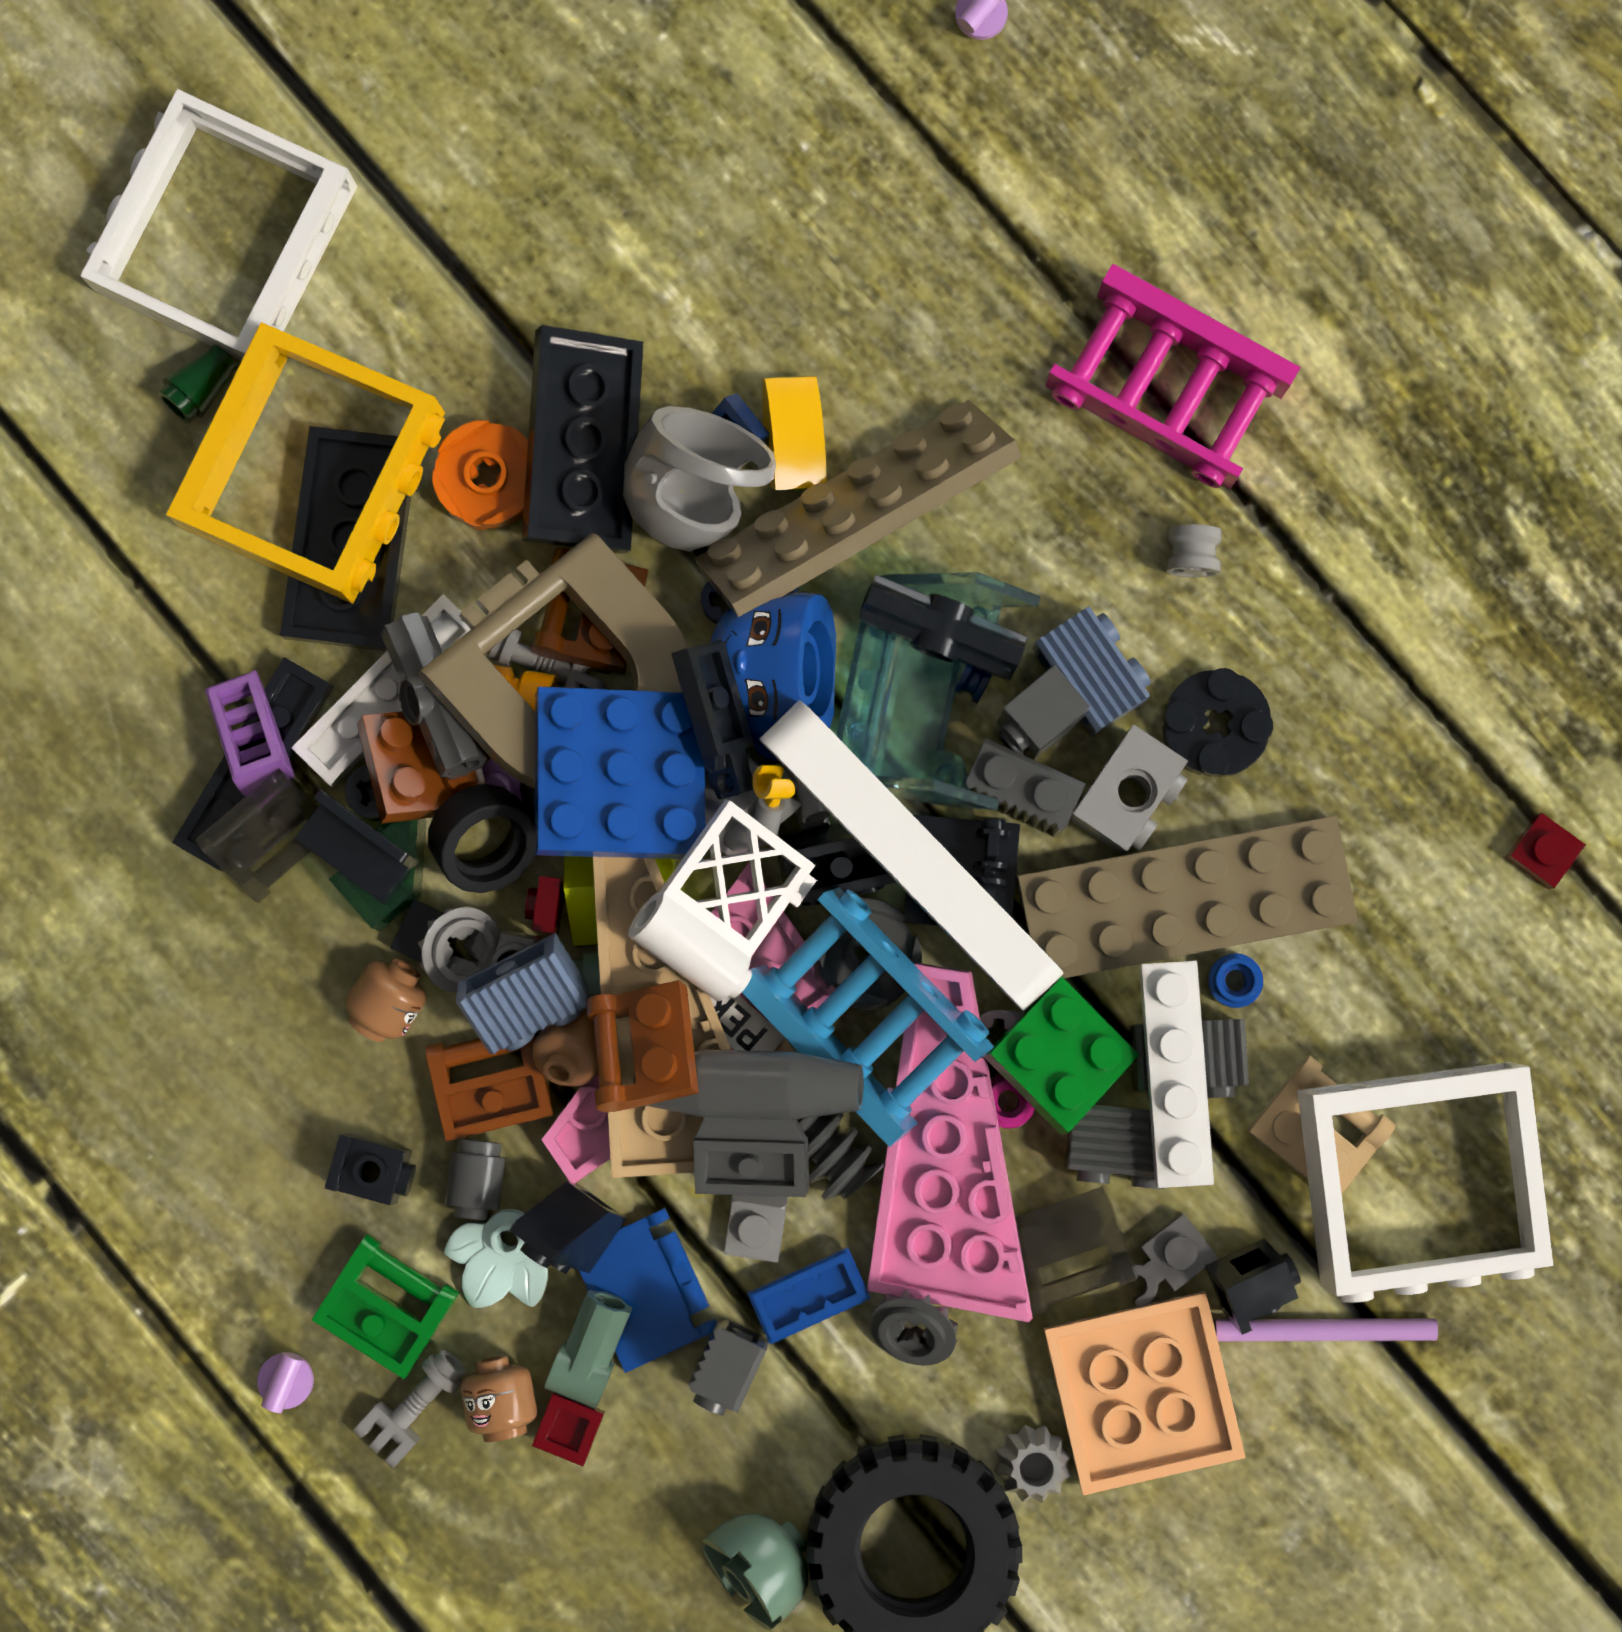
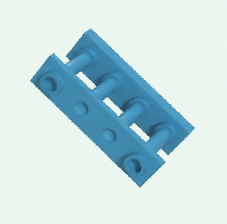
M839 887L824 892L817 899L831 913L821 926L779 969L776 967L770 969L766 964L751 969L752 977L742 993L799 1053L862 1065L864 1075L863 1103L861 1110L855 1112L891 1147L918 1123L910 1115L912 1112L910 1105L964 1051L976 1062L987 1055L994 1046L986 1039L989 1032L985 1025L971 1012L964 1010L961 1013L868 917L871 914V909L865 901L853 891L847 890L844 893ZM848 931L870 955L818 1008L810 1007L808 1009L794 994L797 990L795 983ZM886 970L909 995L856 1049L853 1047L847 1049L832 1034L835 1030L833 1024ZM926 1011L948 1036L895 1089L891 1087L885 1089L871 1074L873 1071L871 1064Z

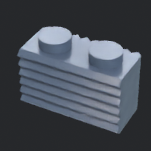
M1089 606L1054 630L1048 632L1045 636L1039 638L1034 643L1032 650L1044 666L1046 672L1056 665L1091 706L1081 723L1086 728L1088 734L1093 737L1146 702L1150 694L1145 687L1150 685L1151 681L1142 665L1134 657L1126 661L1115 645L1120 640V635L1108 616L1101 613L1096 617Z
M554 933L458 982L456 1003L489 1054H495L499 1049L504 1050L506 1048L508 1051H513L523 1047L534 1037L538 1030H543L547 1025L554 1024L559 1027L575 1020L586 1007L588 985L582 977L580 970L576 968L574 961L571 960L564 945L560 942L558 935Z

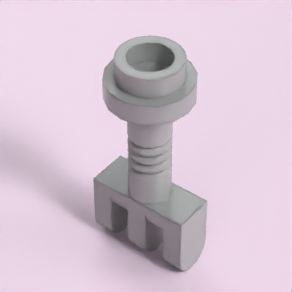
M515 629L495 645L488 657L497 661V665L509 667L511 662H514L530 670L534 669L537 672L555 674L558 681L565 684L564 688L604 689L606 683L587 675L590 667L534 654L530 650L531 646L520 642L523 631ZM595 669L600 673L611 674L609 671Z
M441 1350L437 1355L430 1354L422 1362V1368L426 1376L394 1411L380 1401L353 1430L360 1439L372 1430L375 1423L383 1430L368 1446L376 1454L392 1438L399 1445L389 1453L385 1460V1463L392 1469L421 1439L409 1427L418 1417V1414H421L422 1410L442 1390L455 1393L460 1387L461 1377L465 1374L466 1370L462 1363L446 1350Z

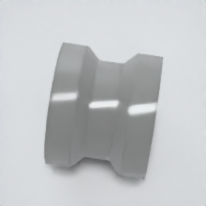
M1196 524L1170 527L1168 529V542L1173 546V554L1167 561L1166 572L1174 576L1192 578L1219 575L1221 573V561L1216 557V546L1222 541V530L1214 526Z

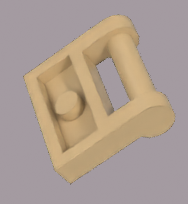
M1308 1055L1298 1065L1247 1130L1249 1134L1307 1181L1308 1175L1297 1090L1338 1085L1321 1071L1323 1065L1311 1055ZM1370 1110L1341 1114L1364 1133L1357 1143L1353 1145L1334 1130L1341 1195L1376 1150L1387 1141L1395 1130L1396 1124L1384 1114L1378 1117Z

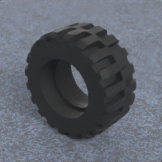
M904 1434L887 1437L888 1442L876 1446L871 1442L857 1449V1455L848 1462L843 1460L832 1471L831 1479L826 1486L822 1485L815 1499V1507L812 1516H810L807 1533V1563L810 1571V1583L814 1595L819 1597L823 1605L824 1615L832 1626L838 1624L844 1632H984L991 1623L998 1626L1007 1613L1005 1604L1009 1596L1016 1595L1020 1582L1018 1568L1019 1563H1023V1555L1018 1530L1019 1525L1015 1512L1002 1485L995 1479L992 1471L981 1460L977 1461L971 1457L965 1448L953 1442L947 1445L938 1442L937 1437L920 1434L919 1439H904ZM906 1495H924L945 1504L959 1519L966 1537V1556L959 1575L943 1590L922 1598L898 1597L880 1589L869 1577L863 1565L860 1552L862 1533L871 1515L887 1501Z

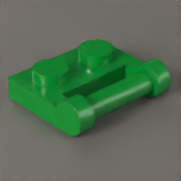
M367 1234L347 1262L313 1316L312 1321L402 1379H405L455 1304L460 1292L448 1284H445L443 1288L382 1250L380 1248L382 1242ZM367 1267L371 1268L429 1305L430 1308L421 1320L360 1281L359 1279Z

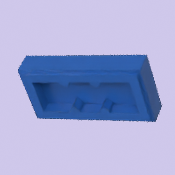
M848 1247L748 1292L750 1301L770 1345L871 1299Z

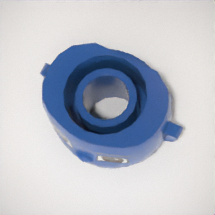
M799 588L780 598L772 599L740 617L731 608L728 609L716 624L710 642L720 639L725 642L757 753L766 759L780 762L759 739L799 700L809 707L829 729L831 727L834 715L836 630L832 609L827 599L821 594L799 592Z

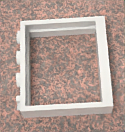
M177 89L165 113L163 114L158 111L154 122L155 132L147 148L139 150L134 157L130 168L131 179L123 194L117 195L112 200L106 214L107 225L98 242L91 243L87 248L86 252L90 255V258L80 276L95 292L209 346L215 344L228 355L242 361L261 322L284 332L358 186L348 168ZM196 129L204 131L316 184L239 337L118 281Z
M1504 1062L1297 1090L1321 1287L1336 1296H1341L1342 1302L1369 1301L1374 1298L1373 1291L1393 1288L1394 1293L1398 1295L1420 1294L1428 1291L1427 1284L1447 1281L1450 1287L1476 1286L1482 1283L1481 1276L1499 1273L1502 1279H1526L1535 1275V1268L1553 1266L1529 1066ZM1503 1093L1521 1248L1351 1272L1332 1115Z

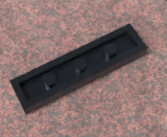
M284 657L264 691L290 761L295 753L292 747L308 731L334 686ZM259 716L245 721L242 727L260 721ZM266 738L240 746V752L267 742ZM224 755L172 843L217 870L224 871L274 787L244 796L233 782Z

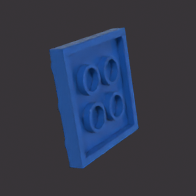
M559 687L537 688L535 693V855L657 859L684 858L706 827L705 766L683 693Z

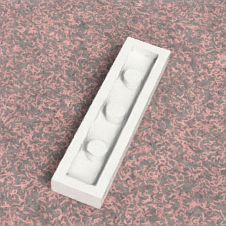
M444 594L422 615L428 616L442 652L471 630L465 622H462L459 616L461 610ZM388 651L292 747L332 787L364 757L357 727L361 716L402 711L398 697L400 679Z
M1197 961L1140 964L1139 972L1155 1187L1214 1185Z

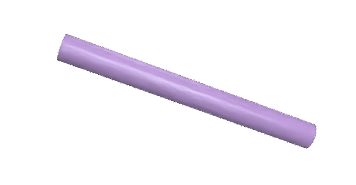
M1436 1318L1253 1319L1249 1321L1252 1331L1243 1335L1229 1319L1214 1320L1218 1342L1436 1341L1438 1338Z

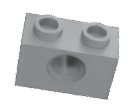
M1133 724L1074 809L1070 821L1121 856L1128 851L1131 845L1140 850L1158 824L1150 819L1161 801L1170 806L1186 784L1188 779L1180 773L1188 760ZM1134 780L1143 786L1146 798L1142 806L1129 807L1121 801L1118 787L1122 781Z

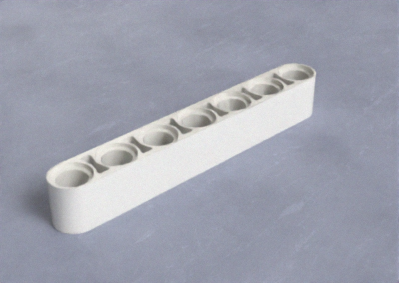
M801 700L795 703L759 739L781 764L1023 1012L1064 974L1037 943Z

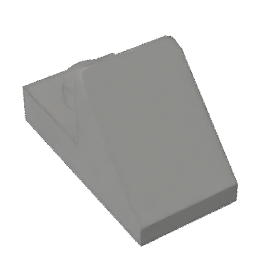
M732 1195L724 1254L778 1263L788 1197Z

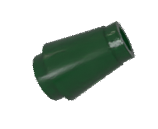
M214 344L207 351H204L163 379L165 385L157 394L176 416L184 422L190 423L196 416L200 418L204 416L231 376V373L237 368V365L222 348Z

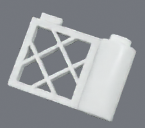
M725 799L661 890L653 895L639 910L629 928L628 936L714 1000L722 1001L728 996L736 998L746 988L752 977V971L748 968L751 956L787 905L790 903L798 908L817 881L809 875L815 865L733 802ZM730 818H732L746 829L749 852L721 857L718 835ZM757 838L771 848L759 850ZM710 848L711 859L701 860ZM781 855L795 866L782 886L764 889L760 858ZM750 860L754 891L726 895L722 865ZM712 867L716 898L695 901L680 890L693 870ZM774 896L767 906L765 897ZM755 899L758 920L747 936L743 937L731 928L728 904ZM718 906L719 918L705 908Z

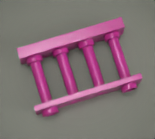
M1112 263L1102 280L1097 298L1105 301L1103 305L1106 310L1071 371L1069 372L1054 364L1049 372L1045 387L1053 391L1051 393L1052 397L1063 406L1072 410H1079L1080 407H1083L1193 469L1192 475L1205 485L1213 488H1220L1223 485L1231 489L1243 468L1229 461L1262 401L1265 397H1271L1272 395L1282 399L1301 367ZM1134 317L1150 326V332L1153 335L1116 398L1089 383L1124 320H1131ZM1181 343L1197 352L1196 356L1199 362L1163 424L1136 409V406L1171 345L1177 346ZM1227 369L1244 378L1243 383L1246 388L1212 448L1208 449L1184 436L1182 433L1217 372H1223Z

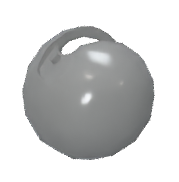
M667 406L654 411L642 426L624 464L623 497L632 519L653 539L669 547L690 552L726 537L737 527L741 517L739 498L736 496L733 486L759 487L770 483L774 478L776 470L775 456L760 438L736 423L715 414L688 407ZM749 461H753L760 468L759 470H741L744 464Z

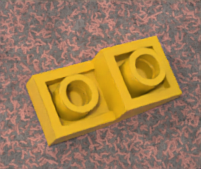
M817 377L762 378L763 426L770 433L769 448L774 453L776 460V470L774 478L770 482V488L774 490L804 489L827 482L824 426Z

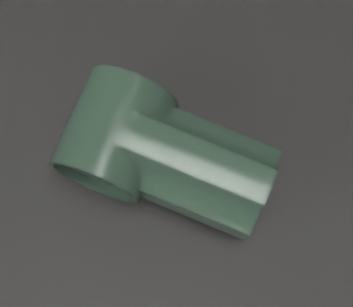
M589 1290L574 1321L570 1337L567 1342H563L555 1358L544 1388L595 1410L612 1373L615 1363L611 1360L633 1307L627 1305L622 1298L609 1292Z

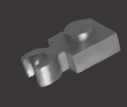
M1181 1212L1139 1245L1148 1258L1142 1264L1130 1263L1118 1270L1114 1278L1120 1284L1127 1281L1133 1275H1139L1143 1278L1145 1283L1144 1290L1132 1299L1137 1307H1142L1154 1299L1158 1290V1284L1161 1281L1165 1280L1170 1288L1176 1291L1206 1268L1205 1265L1212 1263L1218 1257L1187 1216Z

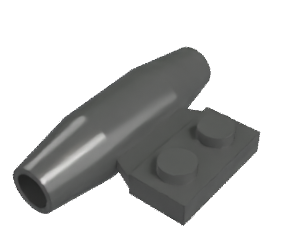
M694 1051L699 1093L644 1105L704 1117L693 1140L695 1194L806 1197L809 1191L808 1136L804 1134L797 1119L861 1110L864 1093L863 1068L860 1064L798 1052ZM634 1070V1076H633V1083H636V1080H635V1070Z

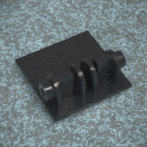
M913 815L1013 919L1020 824L1005 823L1004 819L984 818V821ZM906 892L904 916L907 920L904 923L938 925Z

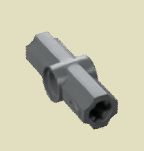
M419 612L403 615L394 622L385 625L381 636L400 679L398 697L402 712L411 725H419L440 777H447L449 780L466 776L470 772L483 767L488 759L485 751L428 689L418 674L423 667L442 653L428 616H421Z

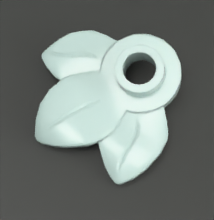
M504 1209L493 1214L487 1222H467L458 1227L450 1236L444 1254L450 1259L466 1265L462 1275V1290L470 1306L474 1308L491 1306L503 1299L508 1291L530 1307H534L541 1300L547 1285L548 1268L539 1265L521 1252L520 1248L524 1241L517 1237V1245L509 1246L502 1241L500 1236L502 1231H509L515 1221L525 1214L524 1212L516 1209Z

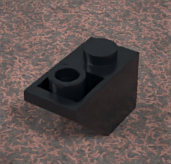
M566 1181L517 1219L509 1231L524 1241L520 1248L521 1252L545 1268L551 1265L565 1274L568 1273L570 1268L590 1273L627 1218L586 1188Z

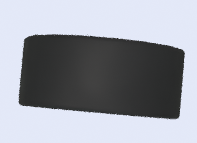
M489 784L466 787L450 796L434 813L428 828V848L448 881L461 890L475 893L500 890L517 880L531 865L535 856V823L517 796L504 787ZM503 817L510 820L511 827L506 839L495 851L483 858L473 860L457 859L455 850L458 842L471 826L484 819Z

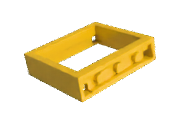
M261 322L166 515L181 529L353 604L358 593H362L367 580L373 581L376 572V563L373 562L382 543L388 544L397 531L400 516L397 512L405 496L413 495L421 481L423 467L420 466L428 448L436 447L441 439L439 431L445 420L443 418L445 412L435 396ZM289 357L411 409L334 570L210 517Z

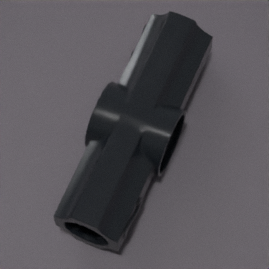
M878 575L873 577L857 617L858 621L866 625H871L882 632L910 641L909 645L923 654L949 663L959 661L1005 681L1012 679L1024 653L1028 638L1019 634L1020 632L1007 629L997 623L974 615L975 611L972 608L954 599L933 593L927 596Z

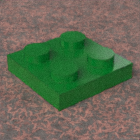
M1061 976L1018 1018L993 1045L994 1048L984 1058L1060 1135H1065L1077 1125L1139 1054Z

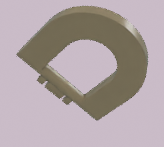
M594 533L588 535L541 574L536 571L532 563L525 560L515 569V573L525 585H521L509 573L477 599V605L487 616L483 617L471 604L461 611L459 616L462 622H465L471 630L418 672L428 689L490 758L513 778L534 789L535 711L484 654L562 591L570 597L625 659L632 674L634 691L683 693L671 655L672 652L688 648L680 629L661 604L605 542Z

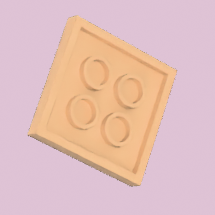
M1202 1291L1150 1303L1142 1307H1132L1043 1328L1082 1495L1246 1458L1206 1292Z

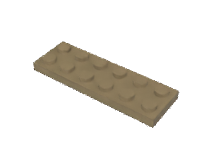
M967 400L962 404L946 408L939 417L917 430L901 434L891 445L872 456L856 460L846 471L827 482L809 487L802 493L801 497L778 510L769 511L761 515L754 524L732 537L716 541L706 552L694 559L702 575L728 607L740 617L772 599L788 594L1015 462L1022 456L1015 439L975 404Z
M1337 815L1016 876L1026 932L1063 971V978L1358 922Z

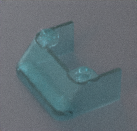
M979 572L888 574L881 576L927 596L933 593L954 599L972 608L975 611L974 615L999 624L1001 607H1038L1040 601L1039 595ZM860 621L836 736L895 797L946 807L997 810L999 799L964 789L967 776L963 759L957 754L943 751L955 694L954 689L957 684L961 662L949 663L930 657L913 649L909 645L910 641L882 632Z

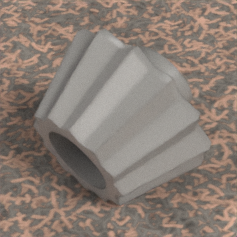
M1024 1425L1018 1434H1006L1005 1446L996 1451L1000 1464L995 1473L1004 1479V1491L1016 1492L1021 1502L1034 1498L1043 1503L1049 1494H1061L1062 1482L1071 1477L1067 1464L1072 1455L1063 1449V1437L1051 1435L1046 1426L1034 1430Z

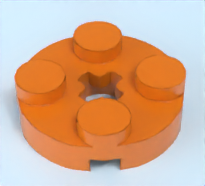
M484 420L463 424L447 435L437 451L439 455L435 461L432 482L437 497L450 515L475 530L501 528L520 519L524 512L527 438L517 429L508 425L506 427ZM485 462L490 468L497 465L501 468V472L496 476L497 483L492 487H488L485 484L477 486L473 483V479L479 475L476 467L480 463Z

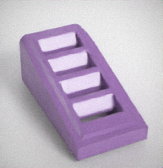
M254 670L205 688L233 782L244 796H249L292 780L294 773L257 671ZM249 696L253 697L254 702L227 712L224 708V705ZM259 716L260 721L234 731L232 730L231 726ZM266 738L267 742L240 752V746Z

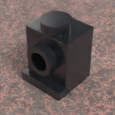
M353 1134L339 1135L324 1189L339 1191L386 1205L397 1204L400 1195L408 1196L414 1180L416 1165L409 1163L412 1150ZM368 1161H374L380 1168V1176L374 1182L367 1181L362 1174V1168Z
M1265 1238L1205 1265L1222 1312L1242 1335L1252 1331L1249 1321L1259 1316L1271 1315L1277 1312L1281 1306L1299 1298L1295 1285L1301 1283V1278L1293 1260L1286 1252L1280 1255Z

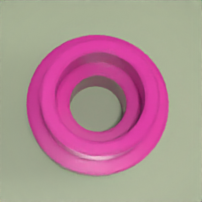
M1002 1075L992 1078L991 1084L999 1127L1010 1129L1026 1123L1031 1118L1035 1108ZM1006 1090L1013 1091L1018 1097L1017 1107L1010 1112L1003 1111L998 1105L999 1095Z

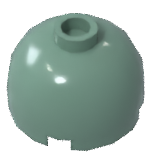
M755 1513L737 1515L719 1525L702 1540V1542L706 1543L702 1548L704 1555L723 1587L730 1596L737 1592L746 1602L751 1603L743 1611L762 1628L769 1631L774 1629L789 1616L803 1599L808 1587V1566L802 1552L807 1549V1544L800 1532L790 1522L786 1521L780 1526L772 1518Z

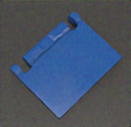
M666 1208L619 1229L592 1271L587 1273L579 1270L588 1291L609 1292L622 1298L627 1305L633 1307L615 1350L625 1373L711 1334L717 1323L716 1319H711L694 1327L690 1315L710 1305L676 1230L656 1240L651 1232L650 1227L659 1225L670 1218Z

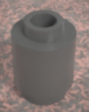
M458 1139L457 1151L450 1154L444 1203L445 1205L455 1206L454 1217L487 1220L488 1210L500 1209L506 1159L505 1157H500L502 1143Z

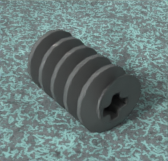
M843 1113L797 1119L804 1134L808 1136L809 1162L814 1161L816 1164L809 1175L810 1183L824 1179L830 1181L822 1194V1198L825 1201L838 1196H842L843 1199L847 1198L885 1166L882 1161L867 1166L864 1164L872 1150L868 1143L855 1148L850 1147L858 1133L854 1126L837 1131L836 1128L844 1116Z

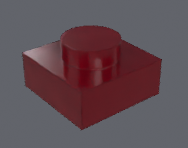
M1539 813L1535 815L1505 858L1550 890L1558 885L1586 844L1545 814Z
M539 876L538 888L529 887L525 905V919L533 920L532 931L548 935L555 933L559 936L565 897L564 881L562 879Z
M553 1392L532 1446L583 1467L606 1411L599 1408L594 1410Z

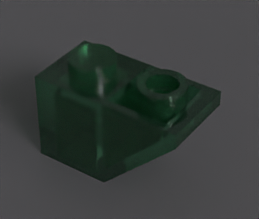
M426 819L390 823L380 822L376 827V830L418 860V863L386 905L379 902L339 871L329 878V881L372 929L382 931L411 905L413 899L417 900L421 896Z

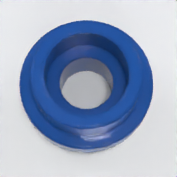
M1238 953L1228 954L1219 958L1212 965L1208 974V987L1212 996L1220 1004L1230 1008H1241L1250 1005L1259 997L1263 988V974L1259 965L1252 958ZM1230 971H1238L1244 978V985L1239 991L1230 990L1225 983L1226 975Z

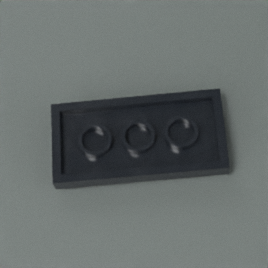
M541 325L535 330L522 541L575 547L588 535L594 533L614 553L625 554L631 551L633 519L623 497L624 464L638 436L644 341Z
M309 426L292 553L334 570L398 436ZM405 496L397 512L400 516V521L393 539L388 544L382 543L373 562L376 563L373 581L367 580L362 593H358L353 604L288 576L280 636L283 639L387 651L381 632L385 625L394 622L411 496Z

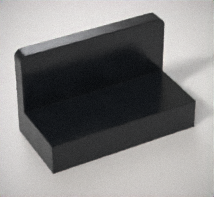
M319 790L313 799L319 802L320 805L296 835L295 839L379 902L386 905L418 863V860L335 798Z

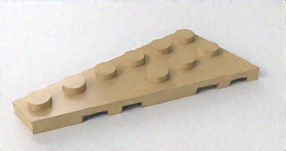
M593 857L601 994L617 995L680 980L687 986L694 1051L731 1050L710 996L628 936L629 928L639 910L665 884L655 858ZM629 1016L616 1019L622 1085L624 1086L633 1084L634 1076ZM648 1106L608 1112L612 1178L694 1172L693 1140L704 1117Z

